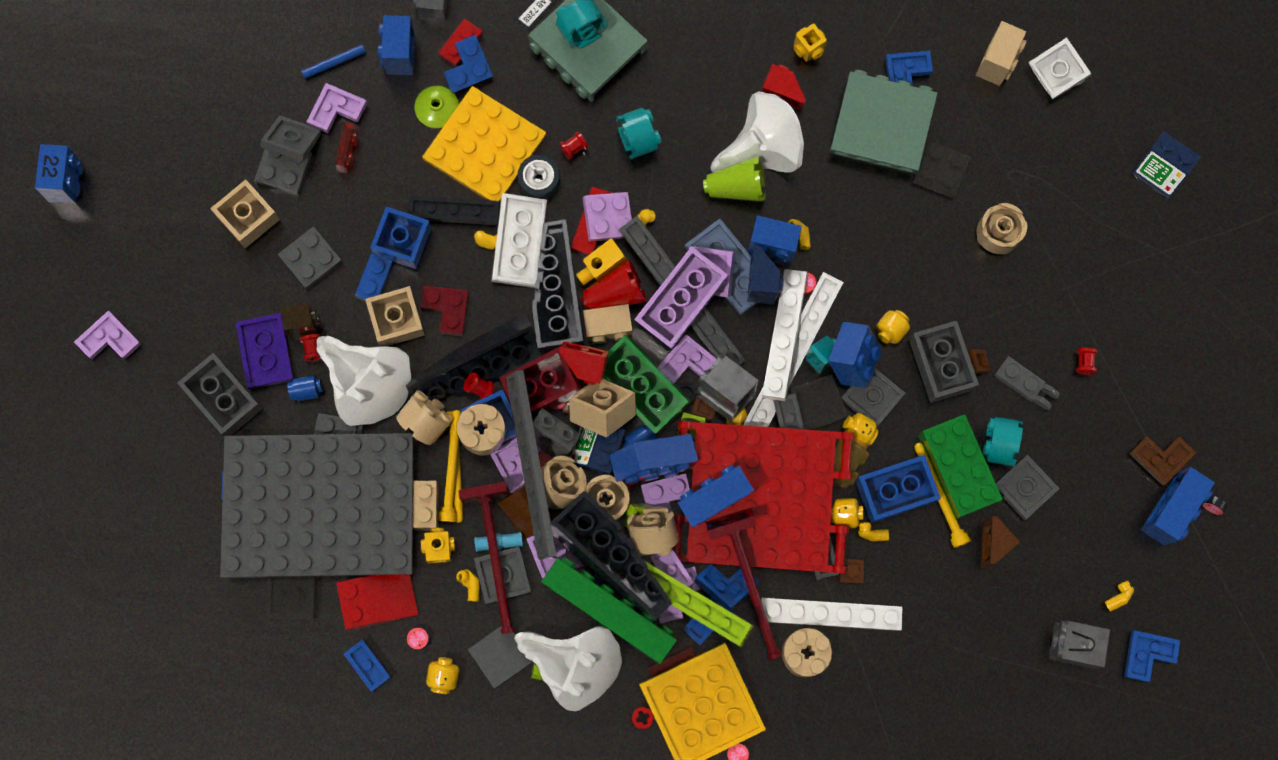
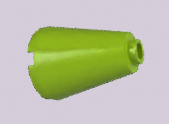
M760 156L752 157L708 174L707 179L703 180L705 193H709L710 197L765 201L766 193H762V188L765 187L762 162H759Z

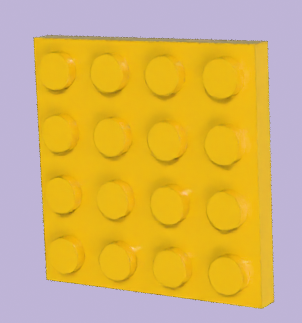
M472 86L422 158L484 199L501 202L502 193H507L517 179L520 164L526 158L533 156L546 137V132Z
M725 642L639 684L674 760H706L766 730Z

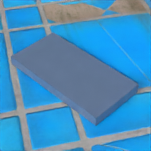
M718 219L685 244L684 247L687 251L690 246L735 251L731 297L725 298L740 316L757 304L747 302L751 256L721 219Z

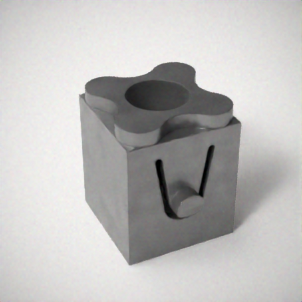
M719 356L714 364L700 376L698 380L700 386L696 393L700 395L699 398L732 422L754 399L758 379L727 356Z
M1061 620L1060 623L1055 622L1049 659L1092 669L1105 667L1110 629Z

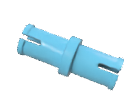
M500 532L496 533L499 551H502V548L523 547L521 532L501 535ZM487 536L474 537L476 552L489 550Z

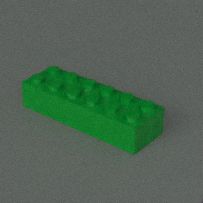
M563 557L562 560L557 558L541 582L661 664L676 642V639L672 637L674 632L662 624L659 627L652 623L654 619L643 611L638 614L632 610L635 605L622 597L619 601L613 597L615 592L606 585L597 586L593 583L595 580L593 576L585 571H582L580 574L574 570L575 564L567 558Z

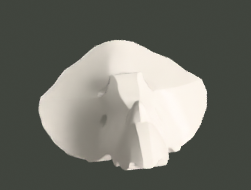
M760 91L752 94L743 130L732 144L715 157L710 167L712 173L760 156L759 162H762L763 169H772L780 172H793L799 169L803 160L804 142L800 122L792 107L775 94Z
M321 336L317 339V351L330 370V380L334 389V400L338 415L347 425L376 423L394 415L403 406L408 396V390L405 385L411 381L409 356L403 350L395 347L368 348L349 346L330 336Z
M605 626L595 627L566 640H554L534 632H520L515 635L519 651L524 653L527 659L537 664L544 682L548 684L554 698L566 710L579 711L599 699L616 680L622 665L620 646L611 631Z

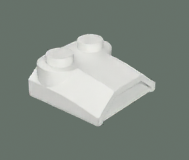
M1067 38L1029 62L1034 74L1052 99L1075 85L1082 84L1086 78L1091 76V72Z

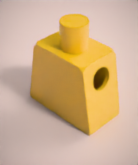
M611 238L583 259L587 267L576 275L583 285L594 278L598 281L627 259ZM599 264H602L599 269H596Z

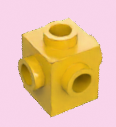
M814 23L796 33L794 51L800 58L803 57L807 62L812 58L816 60L823 55L827 39Z
M444 528L430 529V533H424L425 539H421L422 554L426 553V562L428 564L452 562L451 551H455L454 537H450L448 531L444 532ZM440 542L441 546L435 548V545Z

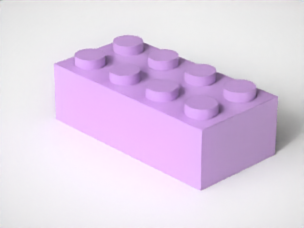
M691 246L634 320L672 349L726 281L728 274Z

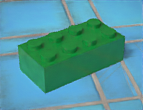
M624 335L609 350L603 379L635 392L636 414L655 434H660L692 403L629 336Z
M965 414L926 429L918 435L956 519L1003 500Z

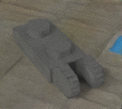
M1009 356L994 375L1031 402H1035L1046 410H1050L1052 405L1048 400L1038 395L1040 390L1055 399L1060 395L1056 389L1045 384L1044 380Z

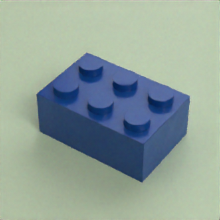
M691 434L634 442L609 455L616 482L626 481V484L636 483L640 481L639 478L651 481L659 478V475H664V478L678 475L677 472L689 470L690 465L698 461Z
M925 455L859 476L855 480L870 524L936 503L941 499Z
M731 465L721 471L723 476L714 480L711 477L700 484L702 488L694 492L691 489L680 496L681 501L678 504L692 528H695L754 492L740 466L735 468Z
M1192 467L1177 473L1141 531L1164 546L1179 540L1182 541L1189 532L1187 526L1191 520L1195 521L1200 515L1201 509L1199 507L1203 501L1207 502L1213 494L1211 488L1215 482Z

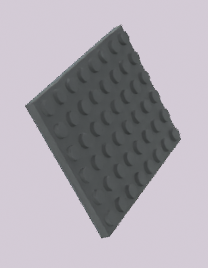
M413 433L224 436L220 577L413 575Z

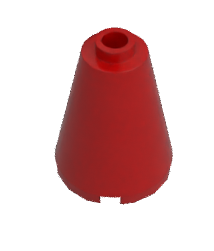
M628 259L585 289L581 300L587 310L626 304L634 305L647 301L644 289H641L639 276Z

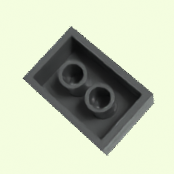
M957 321L915 332L909 338L930 403L974 391L979 386Z
M214 353L177 382L223 436H232L263 409Z

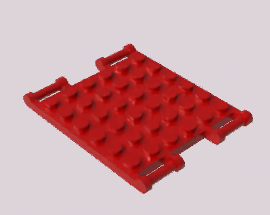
M678 421L677 428H680L679 436L688 435L689 429L696 430L695 451L698 461L690 465V469H693L692 490L694 492L701 489L700 484L707 479L713 477L716 480L723 476L721 471L731 465L735 468L740 466L754 489V492L695 528H692L689 523L687 555L680 554L682 522L689 521L685 515L674 514L679 541L672 549L680 562L740 566L730 535L711 540L706 522L751 508L756 526L739 532L750 567L846 574V567L844 566L846 534H849V527L830 525L833 479L852 480V473L850 472L851 449L855 433ZM836 439L843 440L841 472L834 471ZM830 532L837 533L835 566L828 565Z

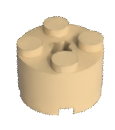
M1001 203L989 208L977 226L978 243L989 252L995 254H1007L1012 251L1027 232V221H1025L1022 211L1009 203Z
M419 390L415 392L396 417L399 424L405 430L410 428L414 432L412 436L427 445L434 444L453 420L443 410L445 406L442 402L435 398L432 401L429 400Z
M477 404L467 408L460 414L457 432L463 446L467 450L477 455H489L499 449L506 437V427L501 414L493 406ZM479 426H484V428H487L484 430V434H480L479 431H476L479 430Z
M556 456L541 467L547 505L550 509L561 510L566 508L586 489V475L581 467L578 468L574 464L575 461L570 457Z
M610 475L597 476L588 483L585 492L616 521H620L627 513L630 497L626 485L622 481L616 482L615 477ZM606 495L607 498H612L609 505L600 502L602 501V496Z
M666 507L643 509V514L637 516L634 513L627 520L631 542L640 557L657 553L660 556L668 555L672 552L671 548L679 541L673 511L671 513L668 512Z
M804 628L792 633L785 640L781 653L787 669L796 676L806 678L818 675L827 668L831 660L832 649L829 639L824 634L815 629ZM806 647H808L809 652L812 653V656L807 657V659H805V655L801 653V650L806 649Z

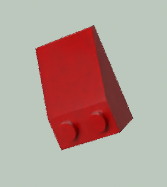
M371 575L336 583L345 629L348 631L419 615L411 575Z

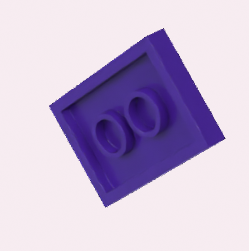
M281 313L235 322L247 388L250 390L293 381L294 376Z

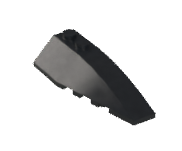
M563 219L545 222L540 246V260H538L535 295L532 303L537 349L550 352L560 347L564 341L585 346L567 221Z
M524 313L457 348L427 368L405 386L411 397L419 390L431 401L434 398L441 399L450 393L456 392L460 394L466 392L464 390L465 380L473 372L486 382L500 381L502 383L500 380L501 376L544 355L545 352L537 349L536 334Z
M585 491L551 522L554 537L597 576L656 621L672 605V601L657 579L653 577L645 561L641 559L634 549L635 546L631 540H628L622 531L623 528L619 522Z

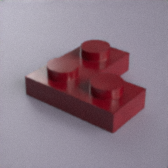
M423 285L420 309L442 312L440 334L463 336L469 292L468 290Z

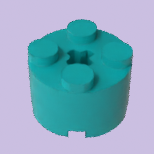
M576 0L568 6L560 7L556 12L558 16L556 27L571 48H574L576 45L578 48H583L592 44L600 37L599 32L603 28L605 31L608 26L606 18L593 0Z
M639 108L616 117V122L621 121V127L618 128L619 135L626 152L631 150L632 154L629 156L631 159L658 149L661 138L658 131L653 130L651 122H654L649 109Z
M997 416L990 418L986 430V436H989L990 439L986 440L982 452L986 462L1015 467L1017 461L1015 453H1019L1023 421Z

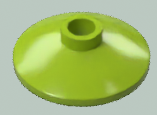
M428 87L416 98V116L427 127L443 128L458 107V99L446 87ZM436 101L440 103L438 107L432 106Z

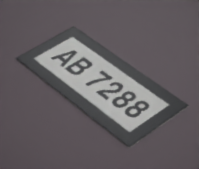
M531 0L514 19L529 31L556 1Z

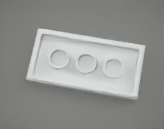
M502 193L491 282L535 288L547 200Z

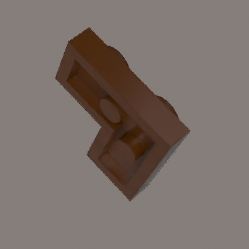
M1146 436L1129 454L1164 486L1196 452L1180 436L1164 451Z

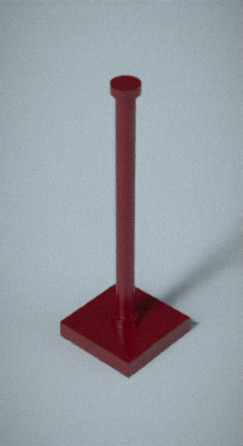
M506 482L458 490L463 504L476 501L481 503L502 623L500 632L501 634L515 632L514 627L511 625L490 503L493 501L492 498L503 497L509 494Z
M751 508L706 522L711 540L730 535L769 651L767 653L768 659L780 657L782 653L781 650L777 649L739 534L741 530L756 526Z

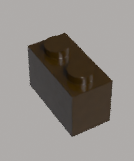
M308 303L280 308L283 329L291 340H298L302 336L309 334H319L318 329L321 328L320 316L317 315L315 309L312 310Z

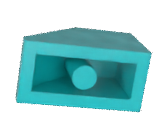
M828 335L813 344L804 357L819 374L830 366L828 359L836 341L834 338L830 339Z

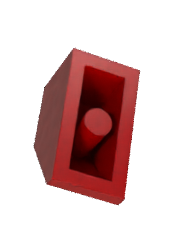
M772 64L762 92L775 94L786 101L792 108L802 111L806 99L794 73L786 66Z
M564 341L559 348V352L577 379H581L589 385L600 384L605 375L609 351Z

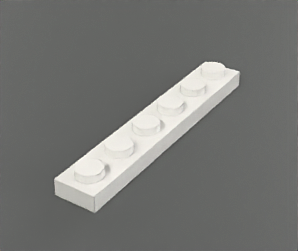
M784 270L783 291L779 298L762 392L764 399L786 401L808 276L805 271Z
M761 598L769 623L902 630V607Z

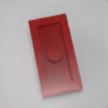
M464 19L438 52L439 56L453 66L458 67L462 61L454 44L473 35H476L479 40L483 35L482 30Z

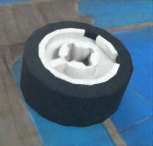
M533 155L526 158L520 164L517 172L518 185L527 197L547 199L558 190L560 172L557 164L551 158L544 155ZM540 174L543 176V180L535 179V176Z

